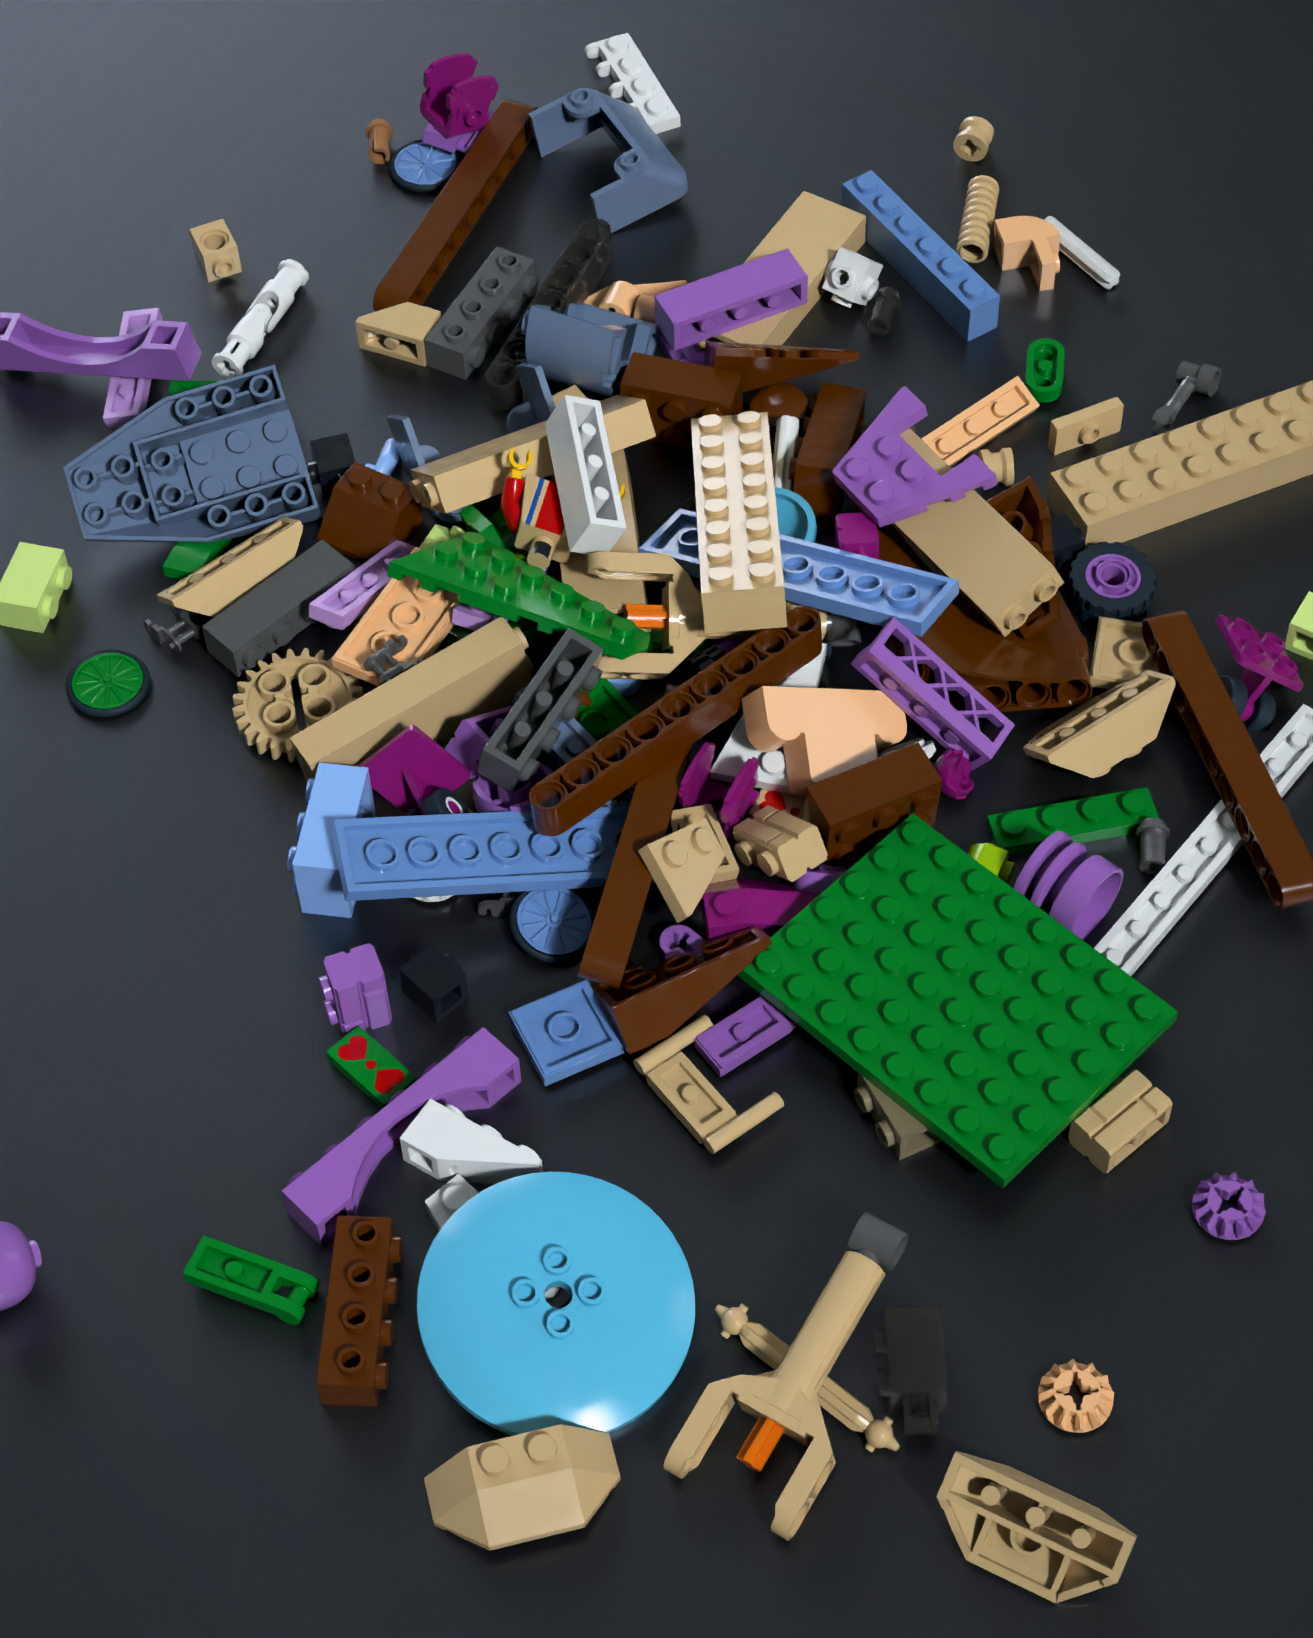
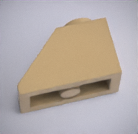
M405 302L359 316L355 321L359 348L425 367L427 359L424 339L441 319V311Z

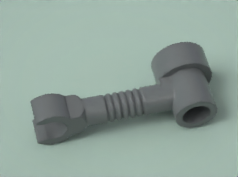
M1182 361L1176 374V382L1180 384L1168 402L1155 411L1151 420L1157 423L1151 433L1159 435L1170 431L1176 420V415L1192 392L1210 397L1213 396L1221 379V368L1206 363L1200 366Z

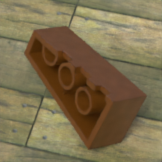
M822 382L818 397L811 396L808 416H805L803 421L802 437L798 436L795 457H791L788 480L794 481V492L803 497L811 506L817 522V532L835 535V516L839 515V510H843L845 491L834 481L832 471L858 441V437L861 434L865 414L866 388Z

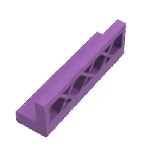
M895 617L886 623L872 644L860 651L851 662L855 669L946 749L952 748V750H963V756L971 762V771L993 758L1015 726L1014 723ZM891 634L903 643L905 656H895L884 646ZM917 664H927L934 670L936 683L927 684L919 677ZM948 691H957L964 697L965 711H957L950 704ZM978 718H987L999 728L992 740L980 731Z

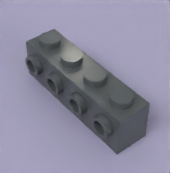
M496 246L424 339L427 366L466 380L474 368H478L482 364L485 354L492 344L498 343L507 324L511 320L516 319L526 299L532 297L536 292L538 277L535 273V260Z
M323 539L203 625L202 629L207 651L237 677H240L246 670L258 666L257 661H262L280 646L288 644L296 634L307 626L317 622V620L309 618V604L354 571L353 563Z
M568 628L483 748L477 772L511 793L514 792L521 781L527 784L540 764L536 759L541 751L544 750L549 753L561 734V731L557 728L563 720L570 722L576 715L582 703L578 699L584 689L591 692L599 681L603 671L598 669L604 648Z

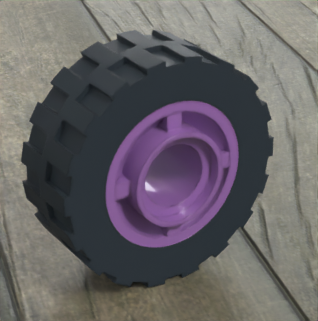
M1100 542L1098 545L1092 544L1087 546L1086 550L1080 551L1076 555L1075 561H1072L1066 585L1067 602H1070L1071 610L1074 614L1077 613L1082 621L1085 623L1089 622L1097 628L1099 616L1140 622L1142 617L1147 615L1152 604L1157 582L1152 562L1149 563L1146 555L1136 551V548L1130 545L1129 547L1122 545L1120 542Z

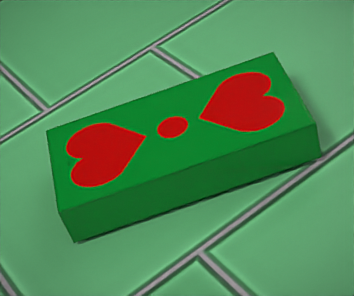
M359 1025L326 1051L327 1060L381 1109L388 1104L396 1092L409 1088L417 1081V1077Z

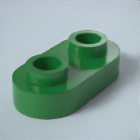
M1049 338L1033 341L1028 347L1025 386L1036 401L1042 403L1056 400L1061 395L1063 385L1065 350L1058 341Z

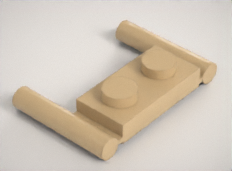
M703 1014L633 1060V1063L638 1072L646 1076L647 1084L695 1139L700 1144L704 1143L706 1149L711 1154H714L784 1107V1102L777 1092H773L739 1116L736 1114V1111L686 1055L680 1051L694 1042L698 1035L713 1027L710 1018Z

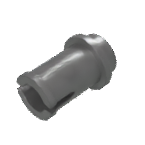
M1144 819L1136 830V836L1140 840L1139 867L1142 872L1147 874H1158L1166 865V840L1169 838L1170 830L1162 819Z

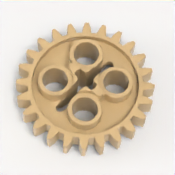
M308 648L303 649L301 656H295L293 650L288 649L286 658L283 659L276 653H272L273 663L268 665L264 661H257L259 672L246 670L247 682L239 681L237 683L239 693L233 695L235 707L232 710L239 735H245L248 746L256 744L258 754L261 755L271 749L273 760H277L282 753H287L289 762H293L296 757L290 737L301 730L298 727L291 681L293 679L299 680L306 728L363 696V689L360 686L359 678L333 668L331 658L326 661L324 650H320L315 657H310Z

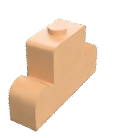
M761 686L742 698L748 740L757 750L766 753L773 752L783 746L789 790L793 795H806L807 786L877 759L879 752L899 743L907 733L905 712L880 690Z

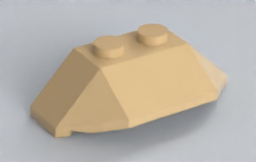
M285 516L281 517L262 531L157 594L159 602L210 617H216L295 559L303 525L300 520Z
M1147 670L1139 674L1136 679L1123 682L1097 695L1036 733L1029 740V743L1023 747L1025 755L1091 778L1107 774L1112 766L1125 758L1139 754L1142 751V747L1157 738L1176 685L1174 677Z
M563 1424L468 1446L424 1477L434 1526L443 1530L447 1529L455 1535L489 1551L584 1528L603 1504L610 1491L621 1480L609 1433Z
M959 1451L954 1453L936 1496L941 1508L944 1509L951 1530L966 1561L1055 1604L1118 1583L1137 1539V1535L1098 1507L1013 1467Z

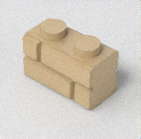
M769 805L753 814V819L747 818L733 827L732 833L737 843L734 848L740 861L746 866L753 864L760 867L770 877L775 874L793 882L806 874L807 868L813 869L827 860L828 853L817 826Z
M1133 1069L1124 1078L1119 1076L1100 1094V1098L1090 1104L1070 1124L1068 1136L1070 1144L1083 1156H1087L1089 1161L1103 1174L1109 1173L1169 1122L1173 1105L1171 1099L1160 1089L1153 1087L1152 1083L1137 1069Z

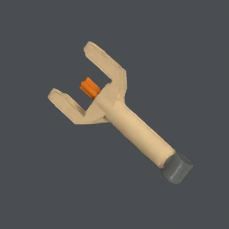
M610 551L588 554V573L597 575L601 579L666 582V586L662 589V605L625 604L624 618L633 621L639 628L662 629V653H637L623 660L604 654L598 666V669L603 671L600 677L602 679L663 680L704 639L747 640L762 630L705 634L701 593L694 587L689 574L669 554ZM786 602V613L796 607L803 606L797 605L794 602ZM813 608L820 614L822 641L825 637V644L835 647H848L861 643L860 620L842 615H834L831 612Z
M868 1212L864 1213L849 1238L847 1249L850 1251H845L777 1369L755 1376L740 1374L708 1383L673 1442L664 1461V1470L682 1479L689 1471L697 1468L734 1404L738 1402L742 1411L758 1419L736 1456V1459L743 1462L745 1466L761 1472L782 1434L787 1435L806 1447L809 1445L775 1504V1517L771 1524V1531L789 1541L799 1529L836 1464L817 1392L886 1274L882 1268L891 1271L895 1267L905 1250L909 1235Z

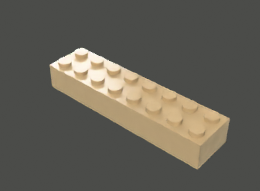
M1313 380L1051 472L1047 505L1055 517L1066 514L1074 527L1081 529L1085 538L1083 552L1087 546L1092 544L1098 545L1100 542L1123 543L1313 474Z
M745 411L737 415L718 416L708 414L701 418H692L691 430L700 583L705 634L787 627L768 413Z

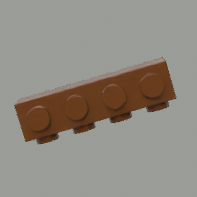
M337 1216L316 1383L322 1405L377 1407L379 1389H387L389 1363L388 1361H383L384 1346H392L394 1331L393 1318H387L389 1304H396L398 1297V1277L392 1276L393 1263H401L403 1250L402 1235H395L392 1218Z

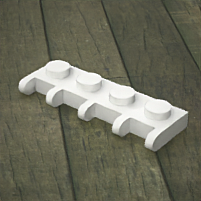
M629 33L616 35L588 44L585 47L584 51L588 58L600 57L603 61L596 66L598 75L600 77L611 75L616 83L609 87L611 96L613 98L624 96L655 134L681 127L678 111Z

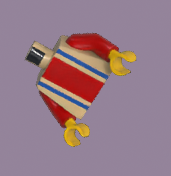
M513 447L506 458L511 473L510 476L505 478L500 509L508 529L515 533L514 545L516 548L528 552L527 562L531 566L546 569L550 565L551 560L566 563L571 558L573 552L569 550L557 484L528 473L526 478L522 479V473L531 464L533 454L529 449L526 454V463L517 464L513 459L515 447ZM624 483L619 492L621 501L625 496Z

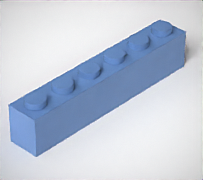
M872 170L842 184L841 206L866 215L865 240L967 342L997 328L1000 295Z

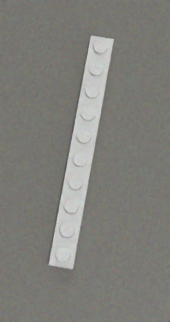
M1305 704L1298 709L1260 754L1281 798L1313 761V709ZM1222 799L1095 946V950L1130 976L1134 974L1242 846L1243 841Z

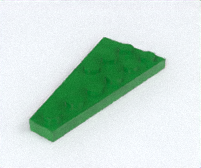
M466 532L456 538L439 542L434 546L389 562L388 577L402 580L404 575L421 580L420 588L433 593L438 589L457 593L459 602L517 622L520 616L538 622L537 630L550 635L555 631L566 632L570 628L604 648L603 654L623 660L648 649L651 634L637 627L633 621L621 618L607 610L602 603L588 599L576 592L568 584L560 583L545 574L541 568L531 566L515 557L513 552L501 549L489 542L482 534Z

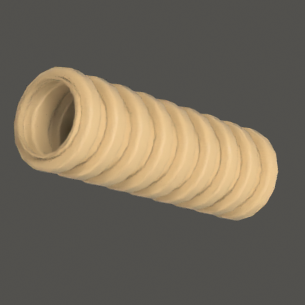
M985 175L976 176L968 183L956 253L967 263H979L988 256L999 194V184L994 178Z

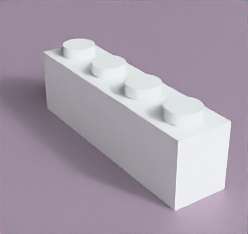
M564 395L546 421L545 428L570 552L583 554L610 551L627 527L601 403L598 400Z

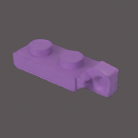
M760 996L698 1035L694 1039V1047L716 1074L722 1077L791 1033L798 1024L764 996Z

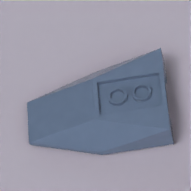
M275 365L165 397L63 467L85 541L209 543L258 533L283 516L300 520L301 523L323 519L282 382Z

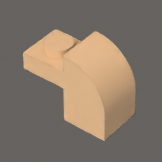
M1033 216L995 219L992 247L1001 270L1030 266L1039 291L1054 289L1055 273L1060 272L1058 256L1060 244L1059 231L1051 223Z

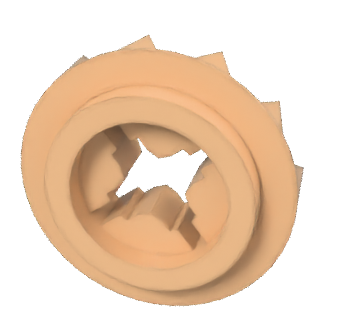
M1074 1359L1061 1365L1054 1363L1050 1371L1041 1378L1038 1388L1040 1409L1047 1420L1059 1429L1073 1433L1092 1431L1108 1419L1113 1408L1114 1392L1109 1384L1108 1375H1102L1095 1369L1093 1363L1085 1365L1077 1363ZM1073 1381H1076V1384L1079 1385L1080 1392L1089 1394L1083 1396L1079 1410L1076 1409V1403H1073L1072 1396L1064 1395L1069 1393Z

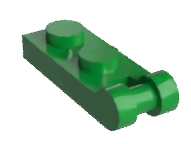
M204 1235L182 1273L187 1283L274 1314L282 1321L291 1325L300 1324L306 1311L303 1306L307 1298L314 1297L320 1284L315 1277L306 1272ZM281 1285L291 1289L287 1298L277 1294Z

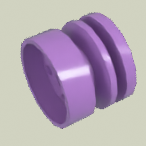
M1056 831L1048 836L1033 852L1020 872L1014 889L1084 940L1095 930L1111 908L1121 888L1124 873L1121 868L1099 854L1092 855L1086 859L1087 849L1084 844L1074 842L1072 837L1064 831Z

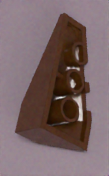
M706 341L704 366L743 373V392L858 361L859 352L853 349Z

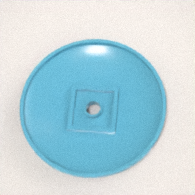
M538 1172L516 1176L481 1191L464 1203L446 1221L434 1238L422 1266L417 1290V1321L423 1349L438 1380L465 1410L487 1425L512 1436L559 1424L611 1433L633 1422L647 1412L673 1383L686 1358L693 1335L695 1293L690 1269L680 1245L666 1224L649 1206L631 1193L602 1179L571 1172ZM560 1287L570 1294L571 1301L565 1307L555 1308L547 1303L544 1296L545 1293L551 1288Z

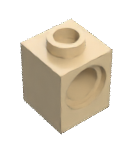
M224 219L189 229L194 256L208 283L242 272L237 244Z

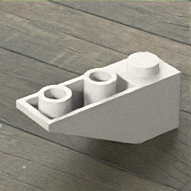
M431 1098L400 1137L403 1160L440 1181H450L459 1173L468 1183L497 1184L516 1176L543 1172L542 1160L531 1148L525 1145L516 1146L503 1139L502 1135L493 1127L486 1124L480 1126L467 1119L455 1106L450 1104L443 1106Z

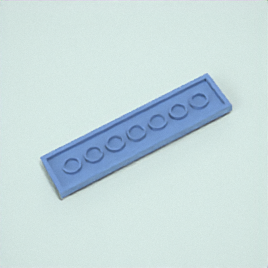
M679 508L639 548V553L669 554L689 575L700 578L696 512ZM779 534L785 600L794 602L797 605L809 606L831 612L834 615H842L883 627L890 619L895 617L913 635L922 637L959 594V580Z
M616 806V808L600 807L566 832L551 837L544 836L536 831L533 824L532 811L334 819L331 831L345 901L605 887L629 806H624V808H620V806ZM652 878L651 884H656Z

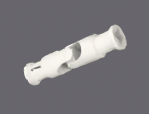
M292 259L281 261L278 266V273L274 279L266 282L246 311L245 316L226 339L227 345L222 352L216 353L211 360L212 366L220 376L228 379L242 375L243 366L247 360L254 358L258 353L267 332L270 333L293 303L295 299L294 294L300 286H304L309 279L308 272L300 263Z

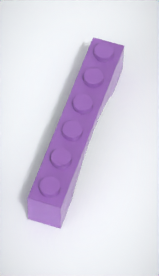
M0 312V370L190 381L202 354L187 322L153 320L145 328L132 334L117 337H91L57 330L21 313Z
M484 1027L473 1036L464 1037L455 1046L452 1053L441 1062H435L428 1066L420 1079L409 1088L396 1092L388 1104L373 1117L364 1118L356 1126L354 1132L340 1144H333L328 1147L321 1155L320 1160L305 1172L302 1171L295 1174L282 1190L287 1213L320 1246L325 1245L335 1236L337 1216H357L360 1198L370 1175L381 1159L400 1141L402 1134L430 1098L443 1106L445 1104L453 1105L461 1112L490 1108L522 1082L519 1058Z

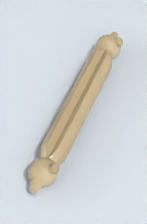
M741 1303L739 1307L731 1308L717 1305L715 1311L721 1319V1326L723 1328L720 1334L726 1339L730 1335H739L743 1345L776 1370L790 1346L763 1325L749 1322L746 1314L749 1308ZM827 1376L817 1392L820 1406L850 1430L865 1433L867 1441L865 1448L868 1451L873 1452L875 1448H887L897 1451L900 1445L893 1436L891 1424L894 1421L888 1416H885L883 1420H874L870 1409Z

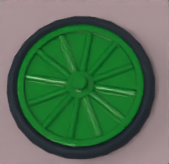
M119 649L97 651L78 661L71 669L66 681V693L71 704L87 715L95 717L121 715L137 706L146 696L150 685L149 670L138 656Z

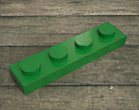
M1145 787L987 815L986 826L992 844L1009 850L1008 856L1034 852L1048 836L1056 831H1064L1072 837L1074 842L1085 843L1136 834V830L1142 820L1159 818L1149 789Z

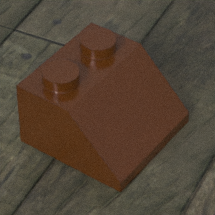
M354 462L333 487L317 536V542L323 539L336 551L365 563L395 540L402 542L408 540L423 521L421 503L415 501L409 484Z

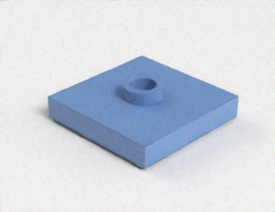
M587 979L508 1012L509 1021L544 1086H548L624 1053V1045Z

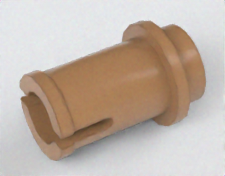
M376 118L370 121L365 129L366 137L369 139L368 159L374 164H384V154L385 160L387 162L390 160V139L393 136V128L385 119Z

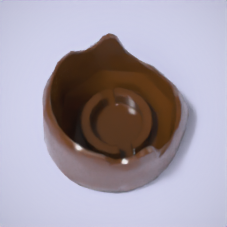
M785 382L761 388L752 397L749 404V411L768 413L769 433L776 434L777 420L782 415L797 417L799 428H801L804 417L808 416L809 410L806 395L795 385Z

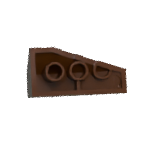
M1031 476L986 501L1055 567L1049 508ZM1058 590L1050 600L1040 604L1028 616L1026 622L1019 627L1025 640L1061 620Z
M753 926L708 941L702 945V952L697 954H680L677 951L665 955L666 961L661 966L644 971L641 964L626 968L619 989L598 982L590 986L621 1039L624 1049L629 1054L634 1052L645 1053L658 1045V1041L669 1037L772 943L766 933Z

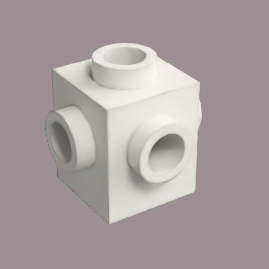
M839 247L835 259L826 267L824 272L825 282L822 288L833 293L831 300L843 306L851 308L853 303L866 306L868 300L874 297L878 289L879 282L877 279L883 265L854 251Z

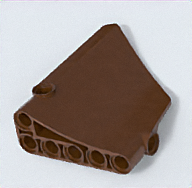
M891 524L881 528L877 525L879 560L943 576ZM1059 590L1058 599L1061 620L1026 640L1023 638L1019 628L1012 630L1004 637L960 592L922 637L915 635L1000 712L1077 706L1085 703L1092 696L1093 688L1088 672L1089 657L1086 636L1081 634ZM891 634L887 639V648L895 656H905L903 643ZM917 664L919 677L927 684L936 683L934 670L927 664ZM948 691L950 704L957 711H965L964 697L957 691ZM905 713L906 719H912Z

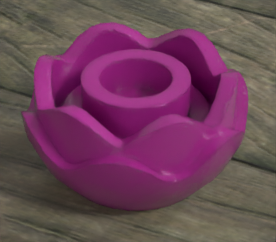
M947 749L938 757L934 764V768L943 780L941 793L953 799L966 798L974 787L973 781L969 778L972 765L963 756V750Z

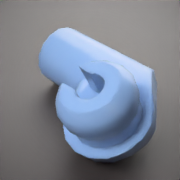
M394 438L386 440L376 465L366 464L365 466L390 476L400 458Z

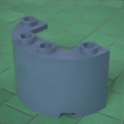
M582 302L570 303L569 308H566L563 314L551 311V307L547 305H531L530 311L525 313L522 320L521 331L526 333V364L541 365L546 380L570 387L576 385L580 390L606 398L621 395L620 383L632 353L637 352L653 356L658 344L659 335L661 334L657 324Z

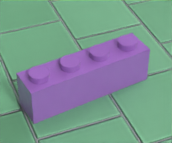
M787 248L655 295V323L673 350L676 351L806 304L808 276Z

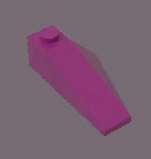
M745 878L711 883L700 899L706 942L753 926L758 927L771 938L820 894L801 891L792 885Z

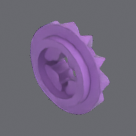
M1216 1172L1206 1181H1200L1193 1194L1192 1212L1197 1223L1209 1234L1220 1239L1239 1240L1252 1235L1261 1226L1266 1212L1264 1194L1259 1193L1254 1187L1253 1179L1245 1181L1239 1178L1236 1172L1221 1176ZM1220 1197L1227 1201L1232 1197H1239L1236 1207L1238 1211L1231 1207L1218 1214L1222 1203Z

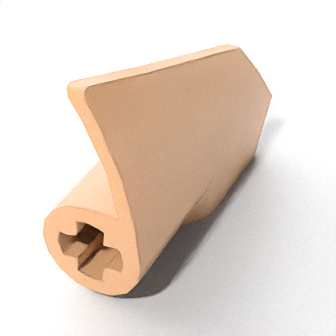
M680 280L633 285L626 281H616L611 286H607L575 303H586L656 324L654 296L686 285L687 281Z

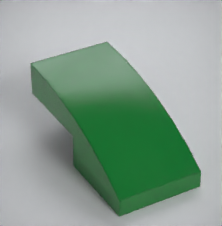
M232 538L209 543L177 542L162 566L165 577L178 580L186 578L223 555Z

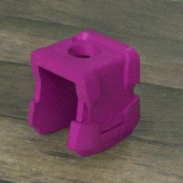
M469 53L453 54L433 61L424 70L423 85L427 90L422 93L420 111L422 116L446 139L482 130L489 121L488 109L491 100L495 99L499 87L498 82H496L492 75L473 77L478 61Z
M705 742L681 780L678 792V801L682 804L680 809L706 804H723L720 811L721 817L717 819L728 844H733L735 841L732 833L733 827L744 821L752 806L754 807L760 797V792L754 790L758 781V759L755 757L748 759L730 787L711 779L710 770L714 758L715 744Z

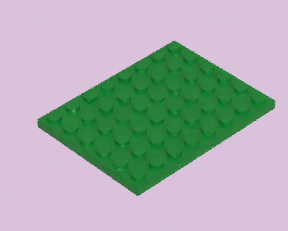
M913 813L770 938L772 944L766 950L760 952L756 959L738 974L742 980L1002 1189L1176 1021L1178 1014L1176 1009Z

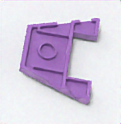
M906 386L896 393L832 471L834 481L880 528L928 511L927 506L945 499L954 502L965 498L964 493L983 486L985 491L998 485L996 474L975 454L943 476H940L900 436L901 433L928 416L926 406Z

